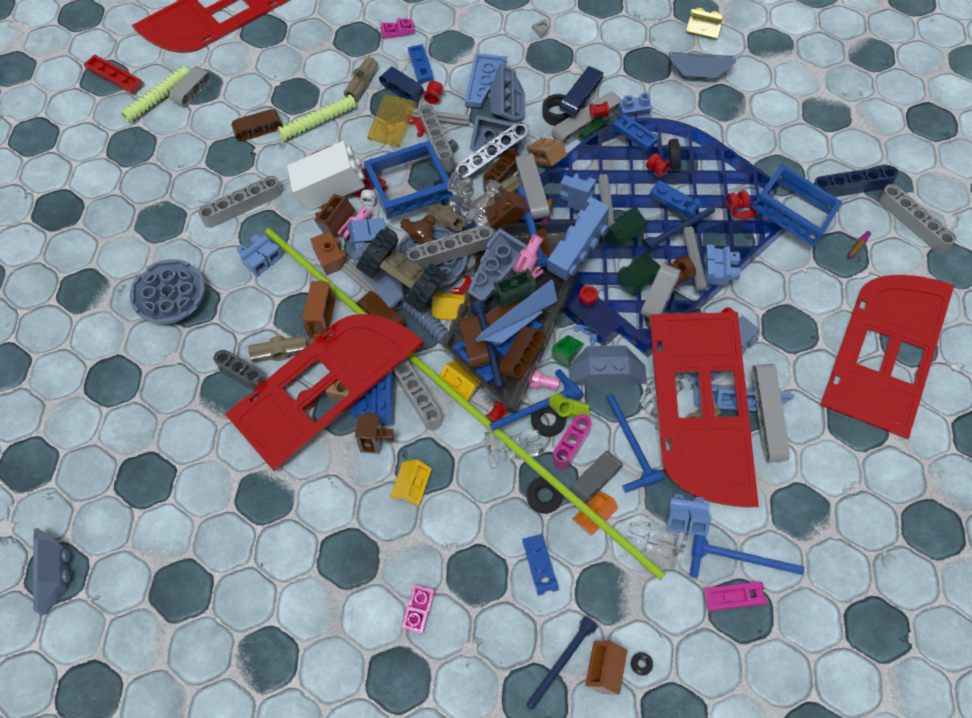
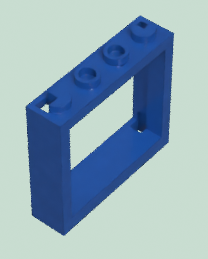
M430 141L364 161L365 173L387 219L453 198V186ZM429 156L442 184L388 201L375 172Z
M781 164L751 208L814 247L825 233L842 201ZM776 181L827 212L828 215L822 225L818 227L769 196L767 193ZM762 202L764 204L763 207L760 206L758 203Z

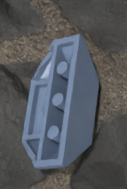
M669 52L671 61L688 79L703 77L702 79L712 80V78H718L736 63V57L732 55Z
M501 63L490 87V112L510 121L524 119V89L516 76L515 69Z
M626 345L587 346L569 366V379L577 386L647 384L645 365Z
M35 528L33 538V611L44 616L48 614L68 590V582H70V573L68 571L70 553L39 528Z

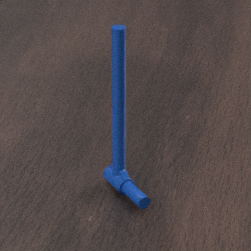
M519 186L517 188L518 194L524 195L530 209L524 186ZM530 210L524 216L530 237H532V234H538ZM540 245L536 253L538 260L535 266L547 267L549 257L543 254Z
M561 369L556 370L555 375L564 384V391L560 393L571 399H582L584 393ZM550 397L490 423L491 431L548 407Z
M607 395L606 399L644 471L640 479L622 485L624 492L627 493L664 480L660 470L651 469L614 395Z
M694 535L690 577L698 578L701 559L707 553L800 575L804 574V566L708 545L709 542L705 536Z

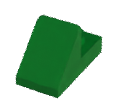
M570 335L565 336L553 345V360L569 368L574 355L582 350L584 343Z

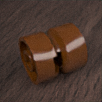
M685 255L676 259L673 263L667 264L681 270L675 288L683 284V282L692 279L697 274L694 263Z

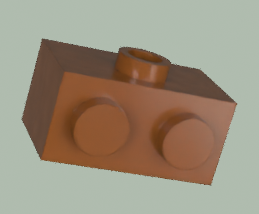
M328 231L310 239L313 250L326 276L342 269L347 257L344 250L339 249L340 243L336 236L333 237L331 232Z
M594 641L585 686L601 694L620 695L628 650L611 641Z

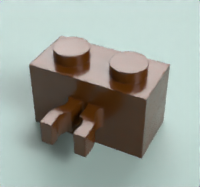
M502 189L500 190L502 197L495 195L493 198L496 203L485 214L491 228H500L506 231L528 213L530 209L524 195Z
M333 194L326 205H321L322 210L320 213H315L316 218L314 221L323 233L330 231L333 237H337V232L356 211L347 197Z
M373 413L358 415L355 438L361 453L380 454L382 441L394 443V430L382 429L378 415Z

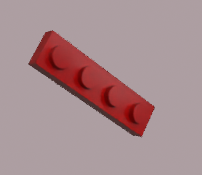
M95 54L84 63L87 70L131 94L143 85L141 79Z

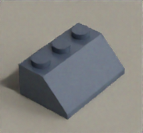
M481 114L476 115L470 149L479 150L518 122ZM517 128L515 132L517 135H523L525 130ZM503 138L501 140L503 145H509L511 143L509 138ZM526 138L510 150L518 152L520 156ZM495 148L487 150V153L494 155L497 152Z

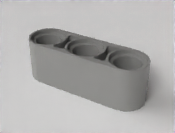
M198 66L193 67L171 89L169 99L183 107H187L211 83L212 74Z
M664 263L661 265L643 305L641 315L649 318L650 314H663L679 279L681 270Z

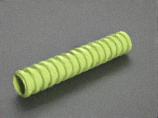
M181 66L180 69L178 68L176 72L174 71L169 75V78L166 77L165 80H162L161 83H158L157 86H154L153 89H150L149 92H146L145 95H142L133 104L131 103L129 107H125V110H121L122 116L126 121L132 123L133 119L136 120L137 116L140 117L141 113L144 114L145 111H148L149 108H152L153 105H156L157 102L168 96L171 89L189 70L185 66Z
M347 95V98L338 99V102L334 101V104L325 105L320 110L312 111L310 115L306 114V117L302 116L301 119L297 118V121L293 120L292 123L284 124L282 128L278 127V132L282 140L286 141L287 138L291 139L296 134L306 132V129L310 130V127L314 128L315 125L319 126V123L323 124L324 121L327 122L329 119L332 120L333 117H338V114L342 115L343 112L347 113V110L351 111V108L355 109L356 102L351 95Z

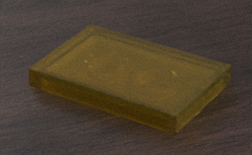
M384 94L368 133V140L399 148L415 109V101Z

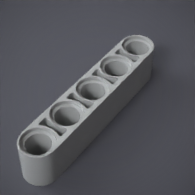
M613 91L608 92L592 103L594 105L603 104L604 101H607L609 117L604 115L591 119L588 105L581 109L576 117L570 116L556 125L552 130V135L557 140H561L565 146L579 138V134L584 128L596 120L602 119L606 121L617 114L618 103L622 99Z
M423 105L419 108L422 127L445 172H449L455 167L452 150L433 106Z
M533 153L515 157L533 220L550 217L549 206Z
M267 176L203 205L198 211L203 225L207 228L215 227L278 198L282 194L278 178L276 176Z
M889 184L885 187L879 198L880 204L939 254L948 253L956 241V235L900 187L894 184Z
M482 225L411 247L406 252L407 259L425 269L431 263L438 265L486 250V245L493 236V230L487 225Z
M405 359L393 370V376L425 427L429 430H437L442 424L440 410L409 361ZM411 387H417L415 390H410ZM423 401H424V402H427L425 405H420V404H419L420 402H423ZM432 416L437 417L435 420H428Z
M775 364L753 365L751 373L765 461L768 463L788 461L790 452Z

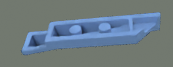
M551 279L480 333L475 340L477 342H493V345L500 346L543 313L542 309L557 302L553 280Z
M693 382L694 404L700 406L699 383ZM712 384L713 402H715L719 409L737 410L735 386ZM746 387L748 410L757 411L754 388ZM780 391L782 405L789 399L794 398L793 393Z

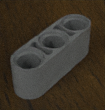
M219 350L215 353L213 359L219 371L245 387L255 391V388L265 381L260 369L227 350Z
M606 451L572 484L569 490L587 504L620 471L623 463L609 451Z

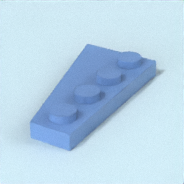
M475 53L465 106L482 107L490 93V87L497 69L501 63L506 64L507 56Z

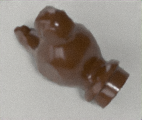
M426 215L422 220L411 222L410 219H403L400 222V228L404 229L413 241L419 242V245L435 240V237L432 236L433 226L436 223L434 216Z

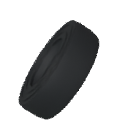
M670 139L668 141L671 171L681 170L679 140Z
M548 406L531 414V425L539 435L553 437L564 429L566 417L560 416ZM545 413H551L556 417V422L550 426L545 425L541 422V416Z
M543 477L534 479L527 488V502L538 513H552L560 507L563 501V495ZM542 488H548L552 491L553 497L548 502H542L538 499L537 492Z

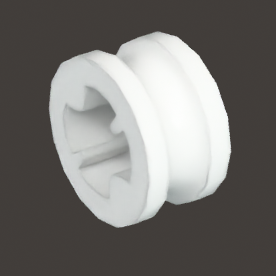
M363 190L359 199L361 204L373 206L376 199L375 192Z

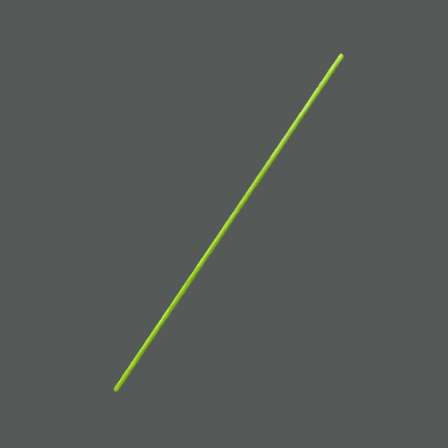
M270 228L265 230L267 236L316 279L330 282L333 294L356 314H368ZM412 353L407 358L491 431L489 424L492 422L415 354ZM502 430L491 431L660 581L664 578L666 574Z

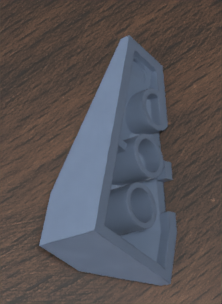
M499 228L486 245V251L480 260L479 268L475 272L468 294L477 300L486 301L517 274L512 268L520 251L526 249L527 245Z
M370 243L362 244L350 255L356 265ZM382 268L372 279L363 273L390 309L405 297L402 282Z

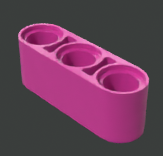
M580 414L572 421L554 449L553 465L555 468L565 470L574 460L590 434L592 422L589 416ZM578 425H585L586 428H579ZM569 440H574V441H576L577 443H576V444H570V443H568L567 441H569ZM563 455L567 459L559 460L557 457Z

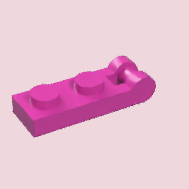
M763 582L705 588L703 591L708 612L768 605L767 597H764L763 593L765 589ZM750 591L755 593V598H751Z

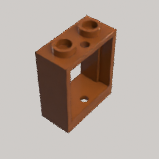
M323 280L311 281L302 318L309 339H316L330 329L335 307V299L330 282Z

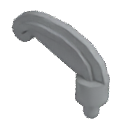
M473 254L467 255L468 263L464 272L470 271L475 266Z

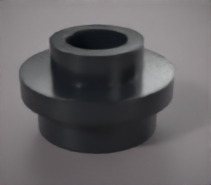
M640 652L632 657L630 665L635 674L645 676L652 671L653 661L648 654ZM643 661L646 667L640 668L638 662Z

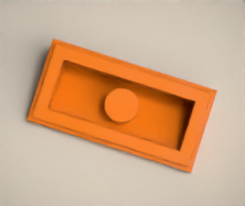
M601 491L586 504L605 521L618 509L615 499ZM579 511L572 518L574 522L591 536L600 528L582 511Z

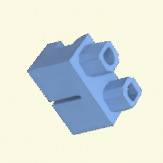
M641 93L637 98H633L631 95L624 96V99L618 103L617 118L625 114L639 124L651 122L652 116L650 113L653 107L648 93Z
M577 173L573 178L565 175L561 181L563 189L560 198L568 201V207L581 211V209L585 211L588 206L587 200L589 197L595 198L596 179L589 177L585 181L579 179Z
M384 218L351 220L346 224L351 238L350 245H354L355 250L364 243H371L380 230H385Z
M258 234L251 238L252 245L249 248L246 245H241L237 248L243 264L256 278L283 257L278 245L272 244L265 235L261 237Z
M707 245L704 253V274L707 285H728L729 280H739L741 274L740 267H731V264H739L740 253L731 252L730 246L716 249L715 245Z
M674 494L668 510L667 531L686 533L688 526V534L707 536L711 522L710 515L708 514L709 503H705L704 498L695 497L692 501L685 500L683 495Z

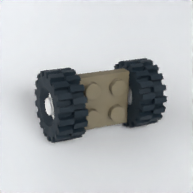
M382 229L367 246L356 268L371 279L374 278L381 268L412 289L405 302L421 312L447 273L433 263L425 271L422 270L420 265L412 263L406 259L403 253L394 250L399 239Z

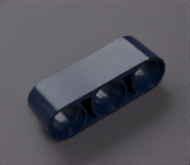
M390 67L379 77L380 83L386 89L410 104H413L425 93L421 84L394 67Z

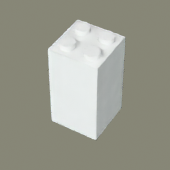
M344 140L287 165L292 192L308 211L320 207L322 204H327L333 194L345 196L365 187V175L360 168L362 166L361 160L358 156H355L352 147L347 146Z

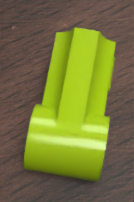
M555 393L549 399V406L562 417L569 416L575 418L580 414L589 416L590 406L587 403L565 397L561 393Z

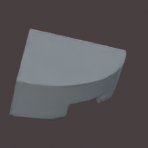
M546 19L532 25V30L540 38L544 37L548 30Z

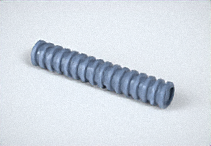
M403 287L405 297L397 304L407 311L443 348L451 346L455 336L435 316H432L426 308L419 312L407 304L405 299L409 292Z

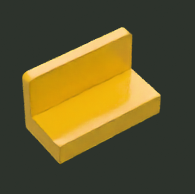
M435 292L432 296V316H435L436 319L458 320L469 315L471 295Z
M457 360L446 363L440 374V377L467 401L471 400L477 387L485 384L477 374Z
M417 459L402 462L390 498L393 500L404 499L414 506L420 505L432 468Z

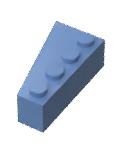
M591 196L587 200L588 206L586 210L581 209L577 215L578 219L575 226H570L567 230L565 241L561 240L548 259L547 270L566 281L570 276L575 275L578 265L581 262H585L589 251L595 249L599 238L605 236L609 229V206Z

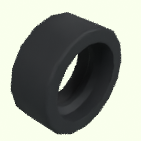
M553 94L544 100L542 116L550 125L556 126L571 116L567 113L555 114L548 110L553 106H560L566 95Z

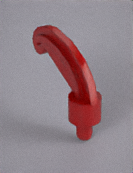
M409 117V119L404 120L409 124H415L418 130L417 136H423L424 129L418 118Z
M755 201L750 205V210L741 213L733 211L732 216L737 219L753 217L757 212L751 208Z
M464 275L465 281L461 287H454V289H449L448 291L460 295L466 293L472 282L471 277Z

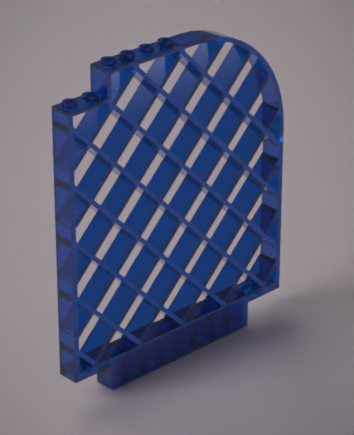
M663 118L633 119L649 131L655 132V135L659 137L656 146H653L648 152L639 146H632V141L626 138V146H602V142L622 135L619 132H614L611 126L608 125L591 134L569 151L566 157L539 175L543 187L548 183H561L565 175L573 178L576 173L579 175V179L585 181L589 177L596 179L599 194H595V199L600 202L599 175L607 174L609 184H628L629 194H611L612 208H630V220H614L615 233H631L632 246L606 245V235L601 236V245L591 249L587 259H601L602 272H576L574 276H570L566 281L548 271L547 267H541L538 270L542 269L543 274L533 280L531 284L537 291L552 279L557 296V302L554 303V306L576 325L589 327V329L582 328L586 331L588 330L591 334L597 333L596 342L601 346H607L620 334L647 358L653 353L651 330L650 328H643L641 310L646 300H641V285L652 286L658 272H640L639 259H664L667 265L671 263V259H678L683 255L689 257L687 246H670V238L663 241V246H658L651 253H647L642 246H638L637 233L663 234L686 220H668L667 208L670 207L649 195L635 194L634 184H657L659 180L666 184H689L690 195L687 196L692 199H699L702 203L700 208H722L723 220H701L691 226L694 228L703 270H705L704 253L706 246H702L701 233L725 234L726 246H715V248L723 249L730 246L731 252H739L741 259L739 264H731V267H740L742 272L786 231V229L772 220H763V215L759 212H756V215H754V220H731V212L726 205L727 184H750L751 195H749L751 205L760 195L759 187L764 189L771 177L705 131L683 122ZM661 133L685 138V146H680L681 160H687L688 170H668L661 178L657 177L653 170H633V160H648L655 153L659 154L662 160H669L668 146H662ZM692 141L701 146H692ZM577 160H597L598 170H572V164ZM602 160H627L628 170H603ZM694 160H717L718 170H695ZM725 162L735 170H726ZM775 182L767 193L772 198L776 195L779 183ZM696 184H719L720 195H697ZM545 194L546 199L551 198L553 200L552 208H569V219H549L546 227H541V219L534 220L536 230L545 228L546 233H567L569 227H574L577 220L573 219V208L568 207V201L561 199L560 194ZM762 202L758 203L760 206L763 207L764 204ZM636 208H661V220H636ZM699 209L695 210V214L693 216L699 213ZM519 219L505 232L528 245L527 238L522 234L529 233L526 219ZM733 234H756L758 245L734 246ZM549 245L551 253H553L557 245ZM607 259H633V272H607ZM694 277L679 286H696ZM585 285H602L603 300L598 297L596 303L585 305L579 299V292ZM608 285H634L635 300H608ZM707 285L712 287L708 290L699 291L700 298L697 300H674L673 290L663 313H697L726 285ZM618 313H636L637 328ZM657 342V348L662 345L661 342Z

